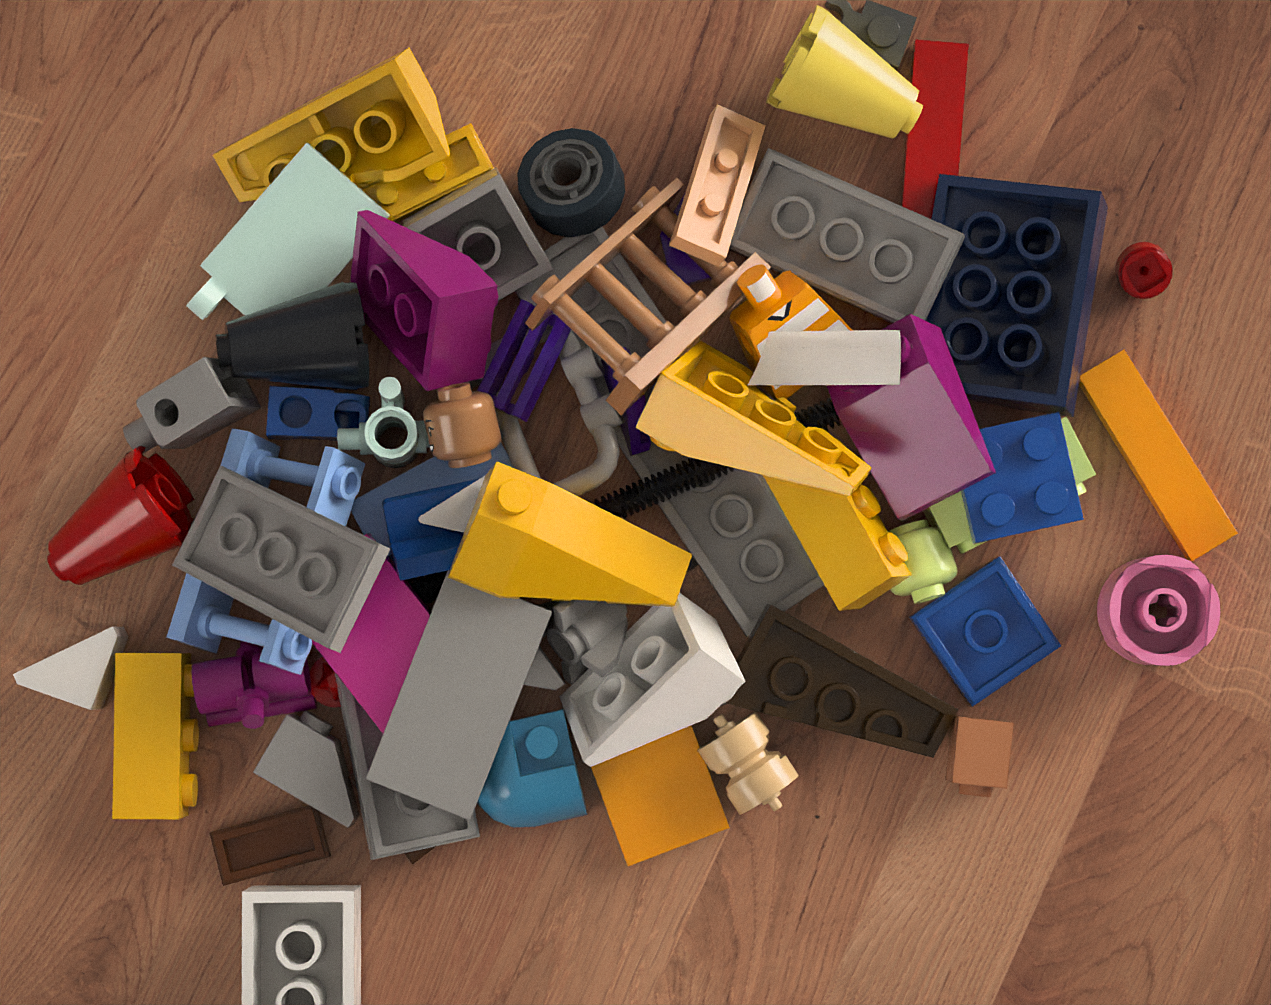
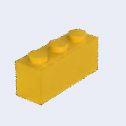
M763 475L839 611L861 609L911 576L905 564V561L908 560L907 551L895 534L888 532L878 515L881 512L879 502L868 487L860 484L848 496Z
M115 653L112 819L179 820L189 815V807L196 806L198 796L197 775L189 774L190 752L197 751L199 740L197 719H190V697H195L192 685L191 671L193 664H191V653Z

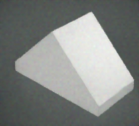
M112 626L14 673L13 676L18 685L89 710L102 709L115 675V653H123L128 639L127 632L124 627Z

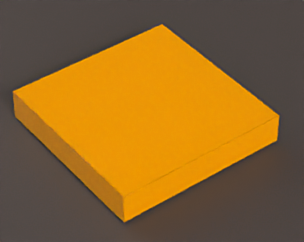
M692 725L591 767L627 866L730 828L707 765L697 751L700 747Z

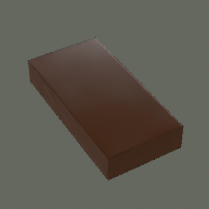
M310 805L209 833L223 886L331 856L320 812Z

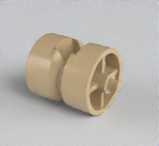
M757 711L736 723L733 720L727 722L723 714L713 719L719 728L715 731L716 736L702 745L697 751L710 771L714 770L716 774H728L731 778L726 787L728 791L726 795L739 815L761 803L762 805L768 803L773 811L781 808L783 805L777 798L781 794L780 790L793 782L799 775L785 754L781 755L779 751L768 752L765 746L770 738L768 735L770 731Z

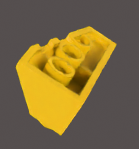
M407 48L219 150L212 156L238 201L246 202L257 200L306 143L312 145L355 184L403 180L448 157L450 151L436 96L411 49Z
M703 341L697 343L660 373L635 428L649 435L651 441L664 450L676 451L682 456L848 496L866 479L871 470L868 464L826 430L818 427L806 428L796 420L794 412L797 407L785 397L777 398L774 401L756 387L757 385H748L754 372Z
M496 461L485 475L447 578L499 598L519 599L520 597L547 598L552 599V601L570 602L571 600L605 601L608 604L673 607L677 601L692 554L550 482Z

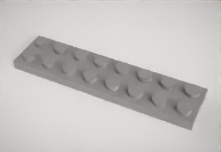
M603 227L590 234L571 238L565 237L544 252L553 270L516 290L515 293L519 299L528 301L536 306L537 304L531 297L549 277L555 275L561 280L609 238ZM619 253L605 268L663 324L666 323L641 283ZM588 282L570 297L619 345L627 347L631 354L636 352L643 358L650 351L646 346L648 339ZM573 332L581 348L587 347L588 345ZM604 375L595 379L601 397L608 394L609 390ZM655 384L645 393L646 403ZM621 426L614 427L619 448L644 483V477H648L651 480V474L657 477L658 471L663 474V469L669 471L670 466L676 469V463L682 466L683 460L688 463V458H691L682 456L676 451L664 450L652 441L649 451L630 456ZM727 468V475L721 471V477L718 478L715 474V480L713 481L710 477L708 483H705L702 479V486H699L696 482V488L693 489L690 485L688 492L685 488L683 494H680L677 490L678 495L676 497L671 493V499L668 500L665 496V501L661 502L659 500L658 506L688 551L692 554V557L745 636L748 637L767 604H771L785 612L824 586V583L763 475L736 468L731 473Z

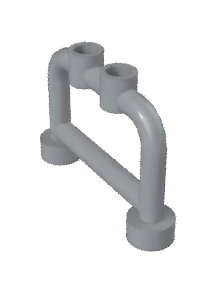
M547 325L539 344L546 342L553 328L552 326ZM571 331L560 352L562 357L561 365L567 379L575 389L581 405L580 412L589 432L594 437L598 453L597 458L589 467L554 483V485L576 496H580L608 480L617 467L620 449L614 427L624 423L625 420L623 415L621 416L605 401L610 393L602 397L599 393L595 379L605 375V369L599 355L589 346L582 349L578 339ZM503 338L491 343V350L487 354L485 374ZM483 378L464 383H470V387L473 389L481 384ZM502 382V384H501V386H500V388H499V390H498L496 396L498 395V393H499V391H500V389H501V387H502V385H503V382ZM495 409L501 438L513 468L540 478L518 419Z

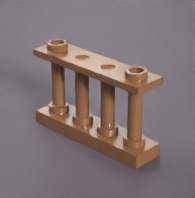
M677 177L661 192L655 186L650 188L632 208L636 214L564 278L560 280L555 275L549 277L531 297L537 305L525 322L533 331L554 312L615 371L612 377L619 382L605 401L621 416L657 382L661 372L694 347L746 297L737 284L742 273L755 265H764L768 270L771 267L756 252L740 267L734 261L728 264L725 260L718 267L686 253L713 279L710 285L715 290L707 297L701 290L695 293L657 257L638 236L654 223L671 239L678 216L669 206L684 186ZM620 252L624 254L681 309L678 314L683 320L676 327L669 321L663 324L605 266ZM588 282L648 339L646 346L650 351L643 358L636 352L630 355L570 297Z

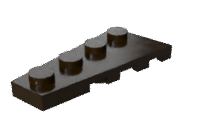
M771 604L765 606L736 660L746 682L726 702V704L934 758L959 709Z

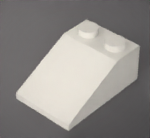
M679 592L673 607L652 606L626 632L617 666L604 677L588 669L560 696V700L582 760L592 767L707 719L721 704L729 701L734 696L736 690L746 681L717 620Z

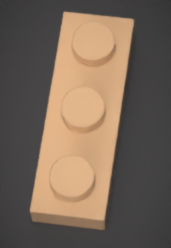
M718 104L709 115L669 246L718 267L727 257L765 125Z

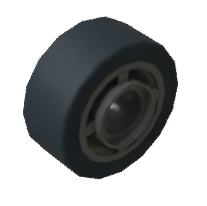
M570 128L555 131L536 141L523 156L517 173L519 193L537 225L553 235L571 238L590 234L606 225L620 209L626 192L624 173L616 155L605 139L589 130ZM577 180L575 183L565 186L567 183Z

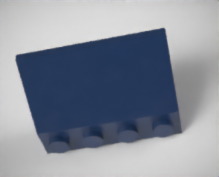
M939 174L932 220L963 233L965 238L925 321L941 328L968 400L1038 413L1051 414L1059 412L1061 416L1074 417L1108 205L1101 191Z

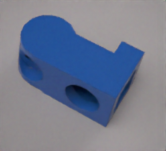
M269 386L266 436L268 439L275 440L309 439L338 441V428H359L360 422H367L369 419L370 397L359 394L336 393L334 390Z

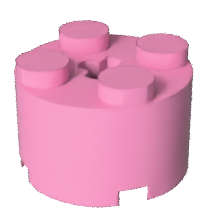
M1155 555L1127 562L1110 574L1098 598L1097 617L1107 646L1120 656L1142 665L1170 666L1181 664L1191 659L1213 639L1220 621V601L1213 584H1210L1206 576L1191 561L1173 555ZM1158 602L1159 606L1167 607L1166 618H1158L1156 620L1155 616L1149 615V604Z

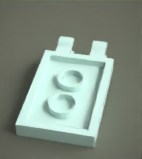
M306 143L201 263L200 266L212 277L194 295L186 307L201 320H204L225 298L243 315H248L326 288L353 259L357 212L369 210L388 219L390 214L312 145Z

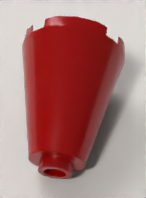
M138 446L131 452H128L48 543L50 554L47 556V562L53 573L60 580L82 585L182 546L195 519H192L187 504L195 499L178 473L163 457L157 453L149 458L142 455L146 448L144 446Z

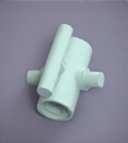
M385 377L381 380L378 387L381 395V408L372 413L367 422H360L359 428H338V450H360V455L373 454L376 460L386 467L401 468L413 462L419 453H427V448H430L424 421H415L410 413L403 409L405 397L399 381L394 377ZM391 427L403 428L408 432V435L402 446L391 450L379 445L380 436L385 430Z

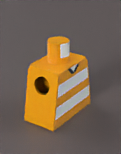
M755 265L742 273L737 281L739 288L748 300L731 312L729 320L752 372L755 371L763 353L769 331H853L806 282L790 270L782 272L773 279L766 266ZM804 385L759 386L776 400L781 397L788 399Z

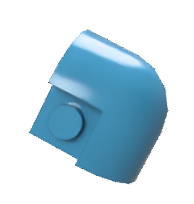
M564 709L509 721L477 802L478 806L493 820L513 828L537 827L588 815Z

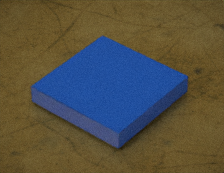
M1000 556L946 591L944 596L934 599L909 616L970 707H973L1061 647L1055 635Z

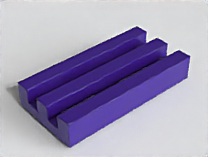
M521 299L477 391L488 393L493 399L495 409L527 422L571 329L557 315L552 313L532 331L525 322L536 306ZM547 325L552 326L553 328L516 404L510 403L523 375L527 373L532 363L534 352ZM520 345H521V348H520V350H519V352H518V354H517V356H516V358H515V360H514V362H513V359H514V357H515V355H516V353H517V351H518V349H519V347H520ZM503 380H504V383H503V385H502V387H501V389H500L498 395L496 396V394H497V392H498V390H499V388H500V386H501V384H502V382H503Z

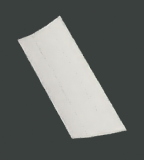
M900 330L769 331L765 348L748 385H900Z

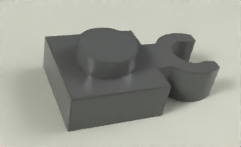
M826 0L825 7L837 11L841 16V23L891 67L896 71L898 70L917 17L870 0H866L862 14L853 11L852 6L847 0Z

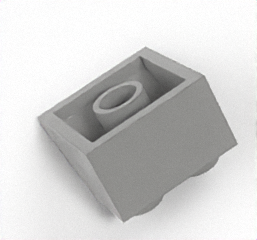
M497 167L403 220L404 227L469 256L498 285V301L553 270L550 261Z

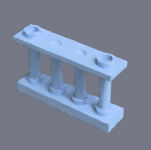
M232 428L221 466L266 488L269 487L271 479L313 487L307 508L344 526L347 525L355 496L358 494L361 486L364 462L334 447L325 446L319 466L278 458L280 446L249 431ZM186 573L166 638L216 654L222 636L263 646L260 662L301 675L306 657L312 647V640L274 619L268 625L229 615L233 597Z

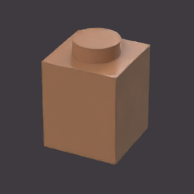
M955 716L950 728L945 780L959 783V794L991 797L992 787L1007 789L1014 723Z

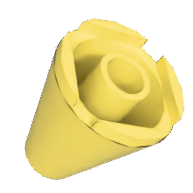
M818 5L815 7L814 12L810 13L784 60L785 65L781 72L783 77L782 79L775 78L766 100L767 104L778 109L892 139L897 136L900 130L909 134L923 109V105L916 102L919 90L829 11Z

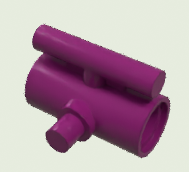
M240 641V648L235 652V656L193 663L191 671L192 685L197 708L200 714H206L209 727L242 722L243 726L250 729L261 727L264 724L265 717L317 709V700L311 693V679L307 657L302 673L298 675L260 662L263 647Z

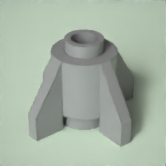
M571 600L570 602L550 601L538 604L553 611L543 637L547 635L550 646L563 660L561 664L565 681L572 685L588 669L604 677L618 665L628 628L627 607L625 604H608L605 601Z

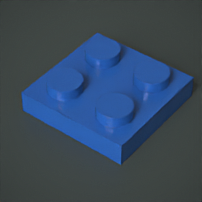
M1059 412L979 429L996 473L961 491L973 544L1084 520Z

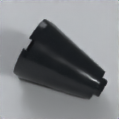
M340 282L225 322V334L215 335L219 367H230L231 375L234 378L348 390L367 388L369 386L370 374L368 344H364L362 326H365V320L357 284L355 282Z

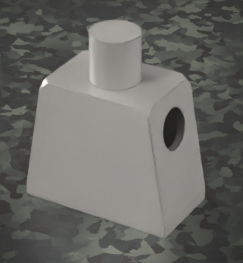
M203 357L140 396L136 400V404L142 417L123 427V432L133 450L138 446L146 447L143 453L157 445L161 449H185L262 407L247 379L232 377L230 367L220 368L217 358Z

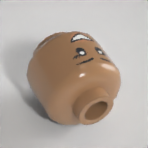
M458 383L438 389L439 399L428 404L423 412V419L433 456L437 459L448 461L449 468L468 467L490 460L492 458L491 451L501 442V433L492 397L485 392H471L470 383Z

